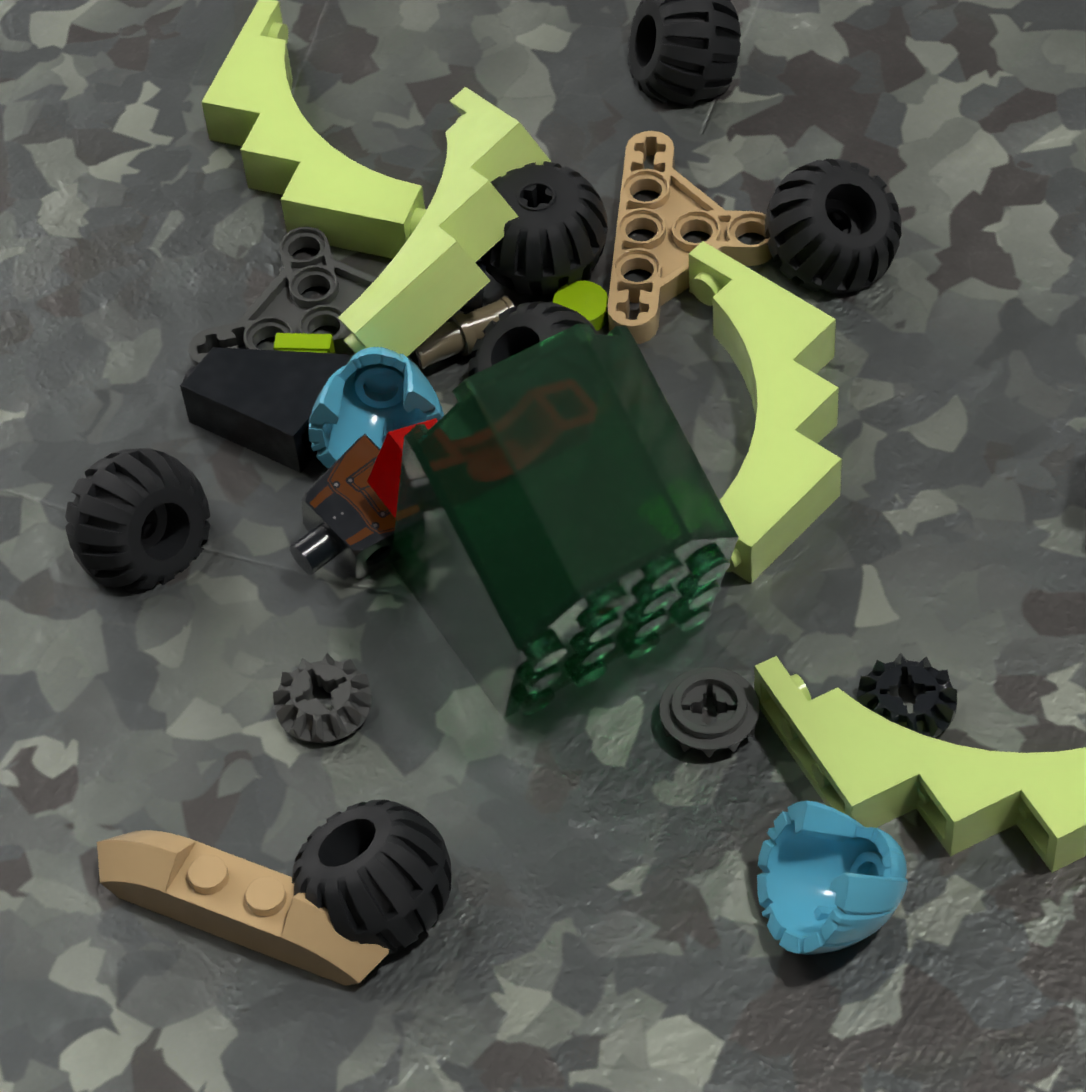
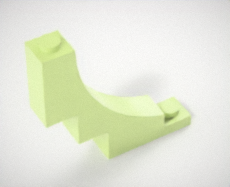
M258 0L202 100L209 140L242 146L241 155L248 188L283 195L281 204L287 233L299 227L317 228L325 234L329 246L393 259L411 236L427 210L424 205L422 186L394 179L351 160L332 147L312 128L302 115L292 96V73L287 50L288 27L282 22L279 1Z
M466 87L450 100L461 116L445 132L447 139L446 162L435 195L425 214L406 243L383 272L338 317L351 332L344 339V342L355 354L369 347H384L408 357L490 282V279L475 262L504 237L505 224L519 217L491 182L499 176H505L506 172L522 168L524 165L535 162L536 165H543L544 161L551 162L519 121Z
M702 241L688 254L689 292L694 294L703 304L713 306V335L730 354L741 372L751 395L756 417L755 430L749 451L736 478L723 497L704 517L705 554L721 570L734 572L749 583H752L840 496L842 458L818 444L837 426L839 387L817 375L835 357L836 319Z
M777 656L754 666V690L758 696L761 712L825 805L852 817L864 827L874 828L917 809L950 857L1016 824L1052 873L1086 856V747L1058 752L1018 753L989 751L956 745L922 735L893 723L864 707L838 687L811 699L809 690L802 678L797 674L790 676Z

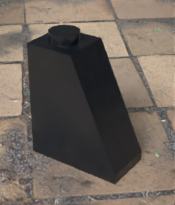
M213 347L198 365H194L188 370L180 385L188 420L196 426L301 473L317 454V451L313 452L311 448L312 441H309L308 430L310 415L316 399L330 376L345 366L352 356L334 353Z

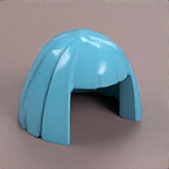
M369 347L358 351L345 366L330 376L313 406L308 430L313 452L317 451V458L329 469L364 434L381 449L389 431L434 418L438 420L445 430L446 425L440 401L432 385L417 365L404 354H398L384 347Z
M800 801L787 807L788 812L782 811L774 820V827L769 828L767 835L770 839L763 841L758 859V867L764 872L757 875L759 905L765 908L762 915L769 919L767 927L773 938L781 940L779 945L789 952L814 955L844 949L875 933L892 917L907 889V864L901 846L891 835L883 830L874 827H864L852 817L819 802Z

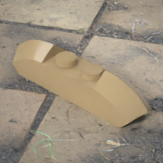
M134 831L97 842L100 883L118 898L347 986L360 983L389 954V949L380 945L360 944L358 941L351 942L335 931L328 909L325 907L317 908L306 899V893L299 892L294 895L295 883H292V877L198 841L162 831Z

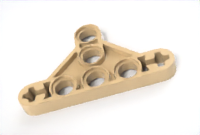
M643 131L634 135L628 140L625 151L607 308L610 334L617 341L629 345L642 344L655 336L659 327L661 306L689 288L688 254L700 243H691L684 240L683 236L686 233L703 231L709 234L711 237L704 241L705 243L745 266L761 265L772 258L767 245L770 238L755 245L743 244L737 239L740 235L751 232L759 233L766 238V215L755 211L724 210L675 170L673 141L662 132ZM647 156H654V170L644 169V162ZM641 190H652L660 194L657 199L647 202L638 201L632 197ZM638 229L651 230L656 234L647 241H635L628 237L631 232ZM634 269L646 270L652 274L650 278L641 282L629 281L623 277L628 271ZM630 302L639 303L640 313L635 320L628 319Z

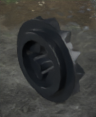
M900 653L893 662L885 664L877 660L872 671L867 676H861L856 701L893 723L922 735L935 738L950 726L955 717L957 689H954L950 683L948 670L938 671L933 668L927 656L920 662L906 660L903 654ZM902 684H907V687H911L912 694L916 696L912 713H908L907 705H903L902 698L898 696L899 688H901Z

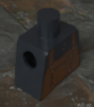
M366 434L358 438L302 498L303 524L309 532L292 544L290 551L298 565L310 575L335 558L353 578L362 579L438 537L439 512L399 524L368 484L367 480L380 452V448Z

